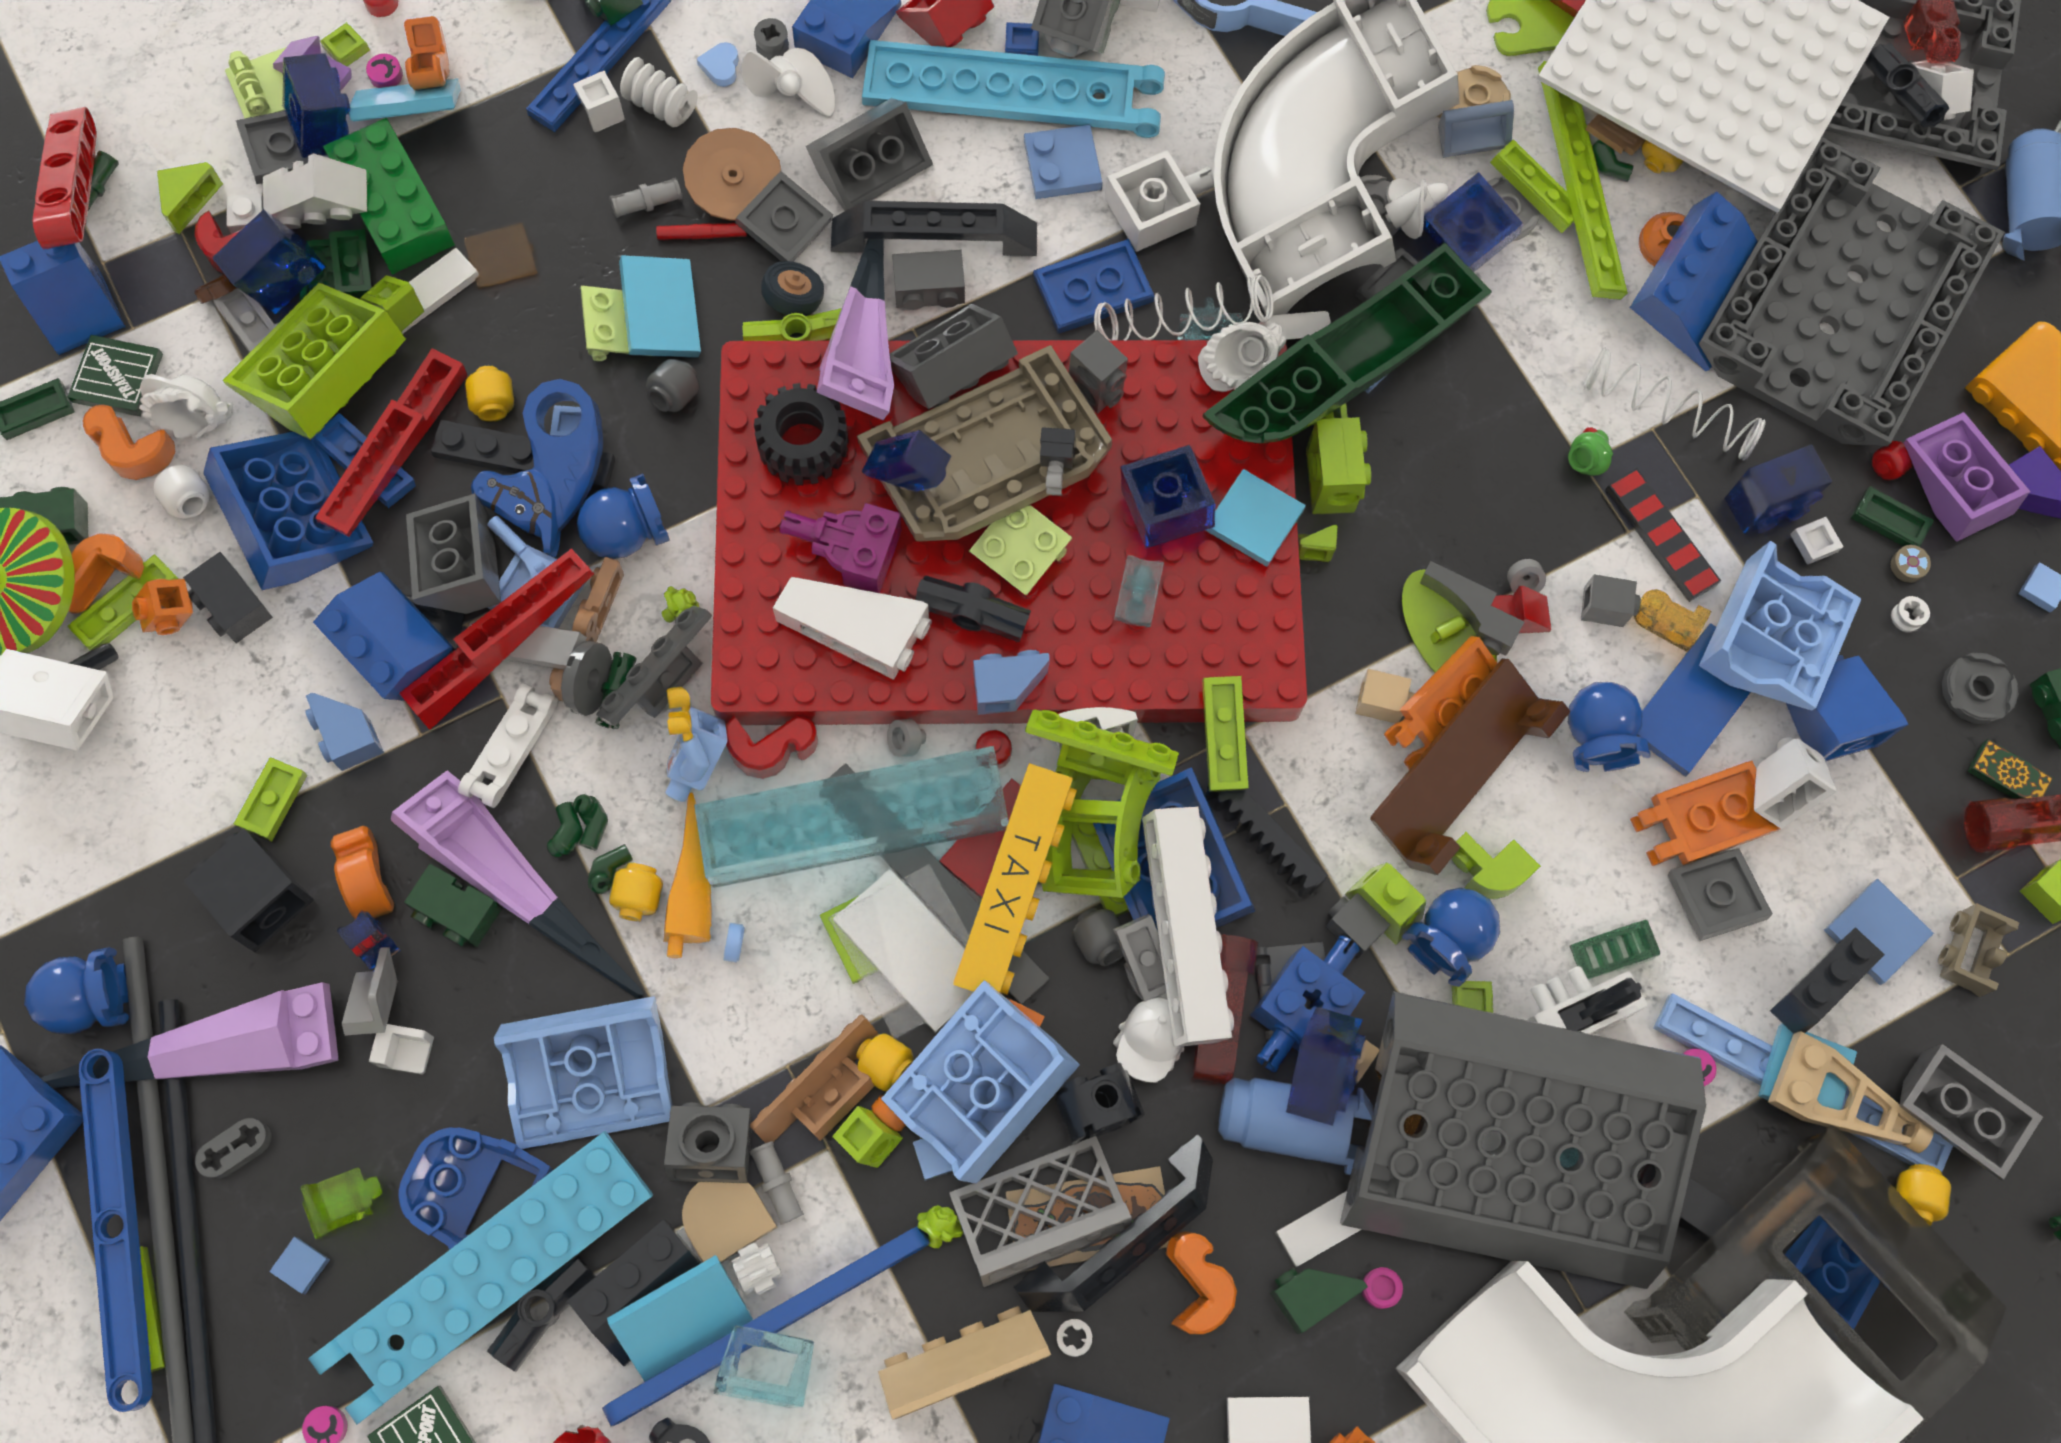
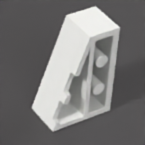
M313 153L308 156V163L303 165V161L294 162L293 170L288 172V168H281L263 176L264 218L279 222V227L298 229L301 227V223L325 224L326 219L329 218L349 220L352 219V214L367 212L366 170Z

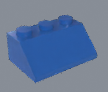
M378 572L337 594L313 621L383 699L405 701L399 693L442 661L454 648L384 572Z

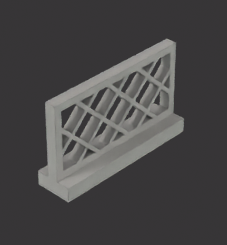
M1096 1136L980 1180L977 1184L973 1183L949 1192L983 1287L1035 1268L1044 1261L1046 1263L1119 1235L1132 1224L1130 1212L1126 1203L1123 1202ZM1089 1150H1093L1097 1160L1092 1175L1072 1168L1076 1156ZM1068 1159L1066 1165L1060 1163L1061 1161ZM1050 1166L1062 1171L1055 1190L1035 1182L1040 1169ZM1100 1170L1105 1181L1097 1178ZM1031 1173V1176H1030L1029 1179L1023 1177V1176H1025V1175ZM1068 1174L1088 1182L1081 1200L1060 1192ZM1013 1180L1025 1185L1018 1204L998 1196L1004 1183ZM1093 1185L1108 1190L1114 1203L1099 1209L1087 1204L1086 1201ZM991 1188H994L992 1193L986 1191ZM1031 1189L1051 1196L1043 1215L1023 1207ZM978 1195L989 1201L981 1218H977L964 1211L961 1200ZM1057 1199L1077 1207L1072 1220L1061 1223L1049 1218ZM994 1203L1014 1210L1006 1229L986 1221ZM1082 1210H1085V1211H1087V1212H1090V1213H1087V1214H1085V1215L1080 1216L1081 1213H1082ZM1020 1213L1040 1221L1034 1235L1024 1238L1012 1232ZM969 1222L977 1225L974 1233H972ZM1046 1224L1051 1226V1228L1043 1231ZM983 1228L1003 1236L997 1249L982 1255L980 1254L976 1242ZM1008 1239L1015 1241L1011 1244L1006 1245Z

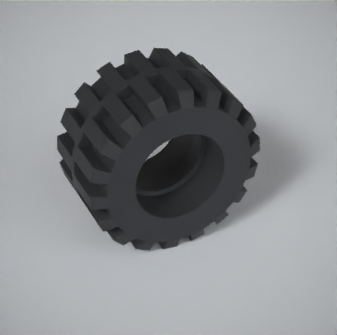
M800 383L792 384L793 389L786 390L785 386L778 388V395L774 396L770 393L765 398L766 406H759L757 410L758 418L754 419L755 438L760 459L764 465L767 464L768 471L773 476L779 473L781 481L788 483L790 478L795 481V485H803V480H810L811 484L819 483L818 477L823 475L827 479L832 476L831 468L833 467L838 470L843 464L842 457L847 455V443L849 442L844 410H841L838 401L817 393L816 385L808 384L806 389L801 388ZM798 424L813 425L822 431L816 440L805 445H793L782 439L783 434L789 428Z

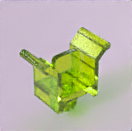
M357 1167L319 1183L301 1186L300 1189L305 1200L302 1204L315 1239H320L332 1230L372 1215L370 1206L373 1203L371 1198L375 1199L382 1195V1189L377 1177H370L366 1179L367 1181H364L360 1169Z

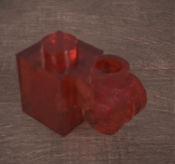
M1917 0L1903 22L1911 50L1924 49L1926 59L1930 64L1946 61L1955 62L1958 59L1961 50L1959 40L1961 32L1957 28L1960 20L1954 1Z

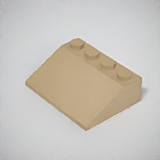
M1019 1306L997 1315L999 1323L984 1328L982 1321L960 1329L962 1338L946 1343L943 1336L921 1345L924 1353L909 1359L907 1352H903L884 1360L886 1368L878 1371L892 1420L1049 1357L1051 1353L1031 1310L1022 1313Z

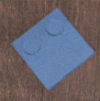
M1090 125L1024 134V145L1035 199L1102 190L1103 182Z

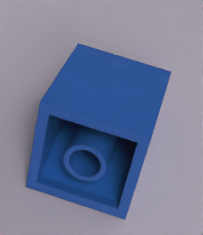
M37 240L0 256L1 264L12 288L58 355L88 343L91 335L102 337L125 327L101 271L80 243L45 250Z
M1838 655L1818 705L1814 710L1811 711L1786 703L1801 741L1819 752L1824 757L1825 762L1879 747L1909 725L1905 716L1859 655L1844 659L1843 655Z

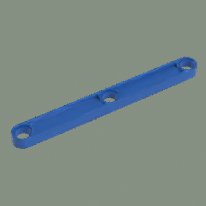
M93 1049L88 1051L79 1063V1079L106 1393L108 1403L114 1410L129 1412L140 1410L149 1403L153 1386L122 1059L117 1053L104 1049ZM105 1056L109 1062L108 1072L103 1077L97 1079L93 1073V1066L99 1058ZM119 1215L124 1223L123 1230L117 1237L112 1238L107 1232V1224L113 1216ZM129 1380L134 1381L138 1386V1396L131 1404L125 1403L121 1396L122 1388Z
M918 1227L905 1232L602 1407V1410L610 1426L613 1427L922 1250L930 1244L925 1232Z

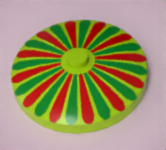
M0 508V656L6 649L30 653L40 648L54 636L69 611L75 584L73 559L65 538L48 519L31 511L17 508Z

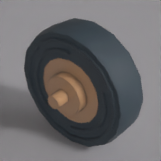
M783 261L769 266L763 276L761 290L764 300L774 310L785 315L800 313L808 316L815 312L822 302L824 283L820 276L810 267L797 262Z

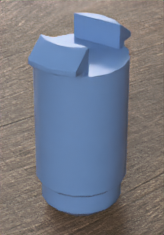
M2034 129L2021 134L2012 141L2008 147V158L2005 163L2009 233L2004 235L2002 247L2007 254L2024 261V250H2047L2061 245V134L2050 129Z
M1256 1077L1251 1080L1233 1078L1224 1086L1218 1132L1224 1140L1240 1143L1243 1148L1343 1165L1345 1174L1350 1175L1357 1146H1359L1350 1144L1353 1119L1356 1117L1372 1120L1373 1105L1362 1088H1358L1357 1094L1352 1095Z

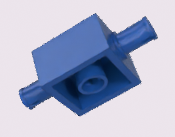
M1342 935L1339 936L1324 960H1321L1302 946L1291 955L1251 1012L1250 1016L1274 1032L1261 1052L1256 1056V1060L1262 1065L1273 1054L1265 1066L1266 1069L1277 1072L1280 1064L1292 1047L1310 1061L1323 1055L1336 1036L1327 1033L1322 1034L1317 1029L1323 1030L1325 1025H1329L1339 1032L1366 993L1343 976L1345 969L1360 951L1359 946L1353 942L1351 947L1348 946L1343 953L1351 941L1350 938ZM1305 998L1311 1001L1310 1010L1304 1006L1307 1001Z

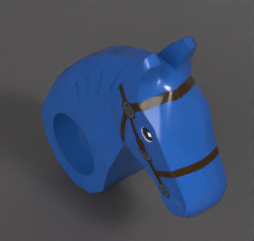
M563 379L541 383L527 397L522 414L532 448L533 469L521 471L513 475H501L494 471L484 470L478 473L471 484L472 494H476L483 506L523 531L540 537L544 553H548L551 557H557L561 530L582 506L593 485L603 450L602 419L598 405L579 384ZM564 400L574 401L579 404L581 421L573 432L562 437L551 436L546 433L544 418L551 406Z

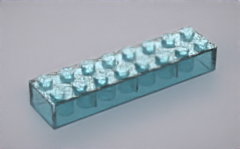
M994 746L694 805L705 878L713 888L1006 830L1009 822Z

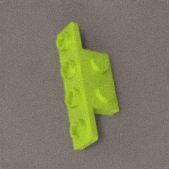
M1033 710L1025 732L1028 734L1062 743L1057 761L1058 766L1122 785H1126L1134 765L1172 776L1179 755L1177 751L1171 750L1164 744H1150L1136 740L1127 733H1113L1099 729L1090 722H1076L1062 718L1059 714L1049 710Z

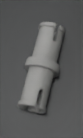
M675 177L650 186L644 183L638 185L636 190L616 196L612 195L609 198L616 218H619L620 216L643 209L646 212L653 211L654 206L674 200H681L682 193Z
M773 1141L749 1151L764 1182L761 1185L763 1193L768 1192L779 1217L780 1225L804 1215L789 1183L792 1181L790 1173H785L774 1148Z

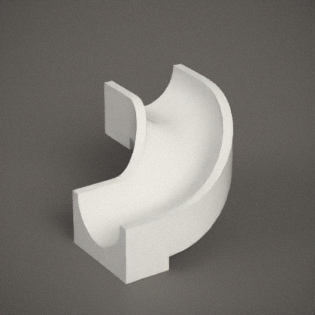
M1333 0L1332 4L1312 15L1289 32L1262 58L1238 89L1227 110L1219 132L1214 159L1216 204L1223 229L1246 279L1251 277L1253 280L1254 276L1263 275L1268 280L1273 296L1272 315L1287 314L1309 292L1342 273L1369 264H1381L1383 267H1386L1396 261L1392 236L1358 176L1363 163L1377 150L1440 115L1443 111L1459 104L1458 74L1417 0ZM1258 280L1257 298L1266 315L1265 290L1261 281Z
M1511 1261L1395 1368L1445 1427L1462 1443H1899L1923 1420L1922 1416L1911 1405L1900 1401L1881 1388L1835 1345L1811 1315L1804 1301L1807 1292L1795 1280H1764L1706 1335L1709 1339L1703 1344L1681 1353L1648 1356L1629 1353L1599 1338L1579 1319L1528 1261Z

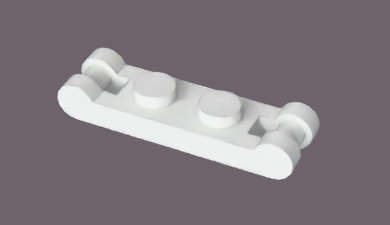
M522 683L515 694L514 701L469 773L463 776L458 787V793L469 798L474 795L481 798L483 804L495 808L557 707L558 698L548 693L541 695L535 692L534 687ZM528 706L537 709L534 716L525 713ZM486 777L493 780V783L487 785L482 783V781Z

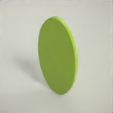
M1426 569L1413 572L1407 578L1402 592V610L1413 643L1428 666L1436 673L1470 636L1475 637L1476 633L1465 617L1451 603L1433 590L1420 584ZM1492 655L1497 661V655Z

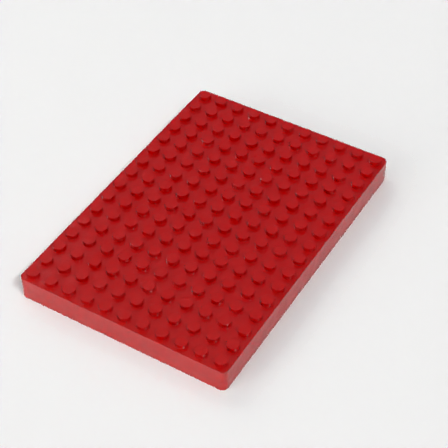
M1085 340L1013 341L1018 354L1009 359V363L1005 367L986 373L979 378V382L973 387L961 389L949 396V401L1018 369L1020 359L1050 345L1069 373L1071 352ZM1109 340L1128 358L1123 397L1111 408L1106 406L1098 414L1094 411L1112 439V448L1088 477L1062 489L1061 495H1049L1030 504L1070 535L1072 540L1065 547L1067 549L1065 556L1060 561L1055 560L1027 596L969 552L989 525L958 540L916 541L901 517L902 532L880 593L915 600L918 585L925 575L960 586L967 582L983 585L994 593V597L1031 610L1020 642L984 629L981 631L966 630L952 622L951 618L929 612V619L932 622L923 640L917 638L911 648L914 651V655L905 671L899 670L893 680L776 621L773 607L791 577L848 587L843 584L842 573L834 569L825 557L812 554V542L791 535L781 534L780 526L782 519L786 520L784 514L787 510L815 520L823 517L825 511L837 515L846 511H862L865 503L899 513L858 444L857 436L888 421L895 427L933 408L928 409L917 403L892 371L894 388L890 412L884 420L839 402L841 410H844L849 442L847 443L848 452L846 457H842L843 464L838 470L832 467V476L827 479L823 475L819 476V483L811 484L810 480H803V485H795V481L792 478L786 483L780 480L779 473L773 476L768 471L767 464L764 465L761 461L755 438L754 419L758 418L757 410L759 406H766L765 398L770 393L774 396L778 395V388L785 386L786 390L793 389L792 384L800 383L801 388L807 389L808 384L816 385L817 389L821 372L819 368L829 341L726 342L721 350L711 705L716 717L725 720V724L734 715L741 725H783L796 715L809 718L814 725L891 724L894 720L912 719L917 724H1021L1028 722L1033 710H1049L1060 714L1083 708L1105 707L1133 711L1137 715V723L1205 722L1203 678L1241 676L1244 722L1295 721L1299 718L1307 702L1297 522L1268 567L1205 531L1206 524L1243 469L1296 499L1292 437L1271 443L1242 441L1220 432L1202 417L1203 413L1234 391V389L1226 392L1214 391L1201 376L1198 356L1209 340ZM888 341L889 353L910 341ZM1286 345L1280 350L1278 357L1287 350ZM798 424L789 428L783 434L782 439L793 445H805L816 440L822 431L813 425ZM1203 481L1205 483L1204 494L1202 492L1203 484L1201 487ZM1027 650H1036L1040 654L1049 653L1048 673L1016 711L978 715L973 660H979L980 657L987 654H1001L1002 657L1017 656L1018 653Z

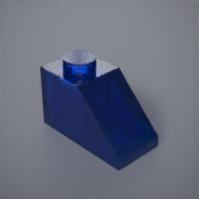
M921 430L877 441L861 472L866 476L917 492L937 487L946 476L945 469L951 455Z

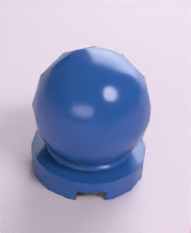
M644 474L629 479L632 487L628 491L616 487L599 490L590 496L580 508L577 520L579 537L586 548L599 557L611 559L628 557L640 550L647 538L650 540L653 537L656 546L670 541Z
M1594 682L1578 691L1569 705L1570 713L1567 721L1573 738L1581 745L1572 752L1574 765L1577 770L1589 772V765H1603L1604 772L1614 771L1640 764L1639 756L1641 755L1643 758H1650L1647 739L1637 737L1642 728L1643 712L1636 696L1626 686L1615 682Z
M1451 889L1442 893L1431 903L1425 914V924L1414 922L1402 935V939L1407 941L1410 939L1412 944L1407 949L1430 973L1435 975L1440 970L1451 977L1448 980V984L1460 987L1472 974V968L1469 963L1479 961L1493 950L1500 935V917L1489 898L1470 889Z
M108 947L93 950L89 954L87 961L79 957H58L44 963L32 975L26 985L24 1005L32 1021L56 1034H76L90 1028L97 1020L104 1027L125 1024L129 1020V1015L123 1013V1003L128 1002L126 972L124 963L116 965L113 959L117 951L114 948Z

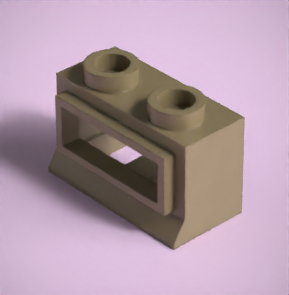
M1977 903L1963 911H1958L1954 915L1949 927L1950 931L1954 932L1951 945L1946 944L1938 957V964L1943 966L1939 977L1972 991L1978 997L1996 991L1999 983L1989 979L1992 969L2002 965L2007 957V952L1999 949L2003 936L2017 930L2019 922ZM1977 928L1983 931V935L1969 972L1960 967L1973 930Z

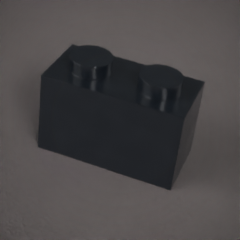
M221 552L183 577L191 587V590L188 591L189 598L199 610L206 607L212 614L207 621L220 637L227 633L235 643H238L273 618Z

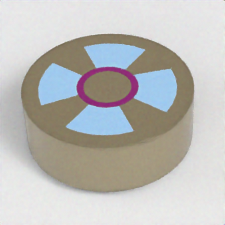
M1907 545L1893 555L1890 565L1892 572L1898 579L1912 583L1919 581L1929 572L1931 560L1924 549L1915 545Z

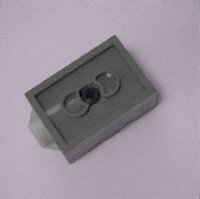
M1040 0L1031 29L1044 33L1052 51L1071 58L1089 49L1104 53L1111 32V23L1121 0Z

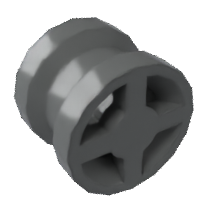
M773 18L764 19L754 29L757 53L768 60L775 56H783L789 50L788 33L782 21Z

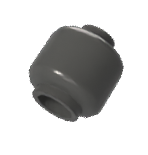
M673 359L666 360L647 378L646 388L649 401L661 411L678 412L682 410L698 393L699 383L696 371L686 362Z
M1091 908L1084 911L1078 917V923L1074 927L1072 936L1089 963L1109 966L1124 956L1113 930L1122 926L1112 910Z

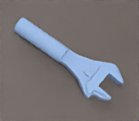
M499 516L493 517L488 522L487 526L524 561L530 572V579L554 562L534 553Z

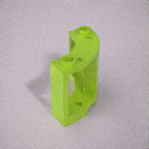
M1134 765L1126 782L1121 801L1083 800L1081 796L1092 779H1105L1057 766L1055 772L1073 778L1071 788L1077 789L1071 810H1062L1058 824L1065 827L1058 848L1050 845L1046 860L1053 863L1046 883L1042 884L1043 892L1123 898L1140 880V865L1138 863L1139 829L1146 802L1151 791L1161 779V773ZM1074 822L1116 824L1114 871L1072 868L1071 841Z

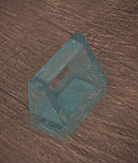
M735 1325L716 1378L714 1394L786 1408L803 1407L814 1348L813 1340ZM742 1344L797 1354L798 1356L788 1385L782 1386L736 1377Z

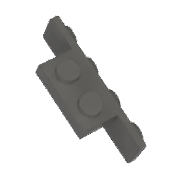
M694 605L682 611L676 618L673 628L665 636L660 637L654 642L649 655L641 663L636 664L629 670L625 682L617 691H613L605 697L601 704V709L596 715L602 721L616 726L637 703L649 716L655 718L668 704L667 689L683 687L703 664L687 645L711 619L712 614L708 610Z

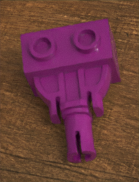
M865 503L862 511H846L838 515L825 511L823 517L817 520L791 513L788 510L785 512L784 518L786 520L782 519L780 526L781 534L791 535L812 542V554L825 557L834 569L841 572L844 586L880 593L902 532L901 513Z

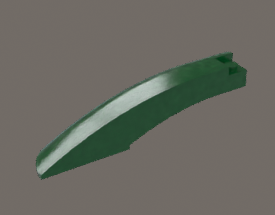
M1444 243L1373 297L1312 335H1306L1203 413L1202 417L1220 432L1242 441L1271 443L1290 438L1343 406L1396 369L1487 299L1492 291Z

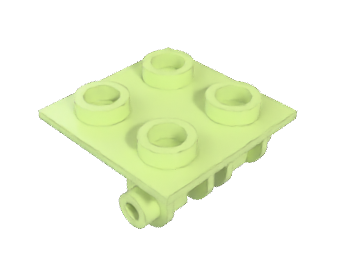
M286 47L249 60L248 56L244 55L241 51H234L230 54L228 61L230 68L225 69V72L244 118L285 111L312 101L306 85L273 68V63Z
M581 285L586 349L589 355L592 356L594 361H604L609 352L629 354L622 290Z
M1028 505L991 523L969 552L1027 596L1055 560L1060 561L1067 552L1065 547L1072 540V537L1031 505Z

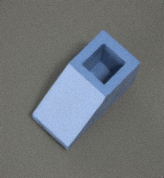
M1027 650L1018 653L1017 656L1002 657L1001 654H987L980 657L979 660H973L978 715L1016 711L1048 673L1049 653L1040 654L1036 650Z
M315 693L306 695L310 709L305 710V713L312 728L320 730L323 741L318 742V745L327 763L333 761L341 771H344L384 753L371 720L361 709Z

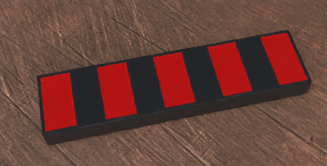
M1637 468L1607 486L1605 489L1689 602L1721 582V579Z

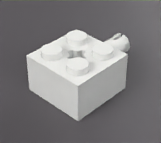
M1166 150L1107 176L1105 200L1136 252L1196 226L1200 202L1195 195L1214 188V172L1208 174L1212 171L1211 167L1206 166L1184 177L1171 154Z

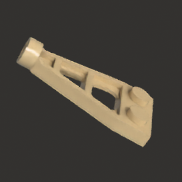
M1802 1031L1793 1034L1768 1103L1802 1121L1903 1145L1916 1153H1921L1928 1147L1934 1131L1899 1106L1900 1104L1836 1049ZM1827 1073L1834 1074L1846 1084L1850 1091L1842 1110L1822 1106L1817 1100ZM1863 1096H1866L1882 1107L1883 1113L1878 1126L1861 1121L1856 1117Z

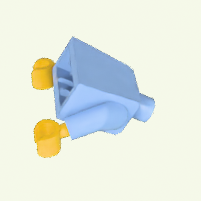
M674 687L667 689L669 709L681 707L682 711L669 712L668 714L669 735H679L667 761V777L671 781L665 793L675 800L685 802L692 788L697 790L705 788L727 743L725 720L690 707V697L685 688Z

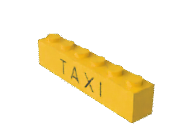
M1031 763L1028 764L953 985L974 992L985 980L998 992L1008 995L1015 974L1008 971L1012 956L1021 957L1027 939L1026 935L1021 934L1025 919L1033 921L1040 899L1033 897L1037 883H1046L1053 863L1046 860L1050 845L1058 848L1065 827L1058 824L1062 810H1071L1077 789L1071 788L1072 777Z

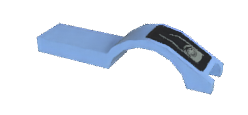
M1173 0L1197 24L1209 30L1220 32L1234 31L1249 25L1286 36L1309 17L1317 13L1277 0H1247L1235 6H1221L1210 3L1208 0Z

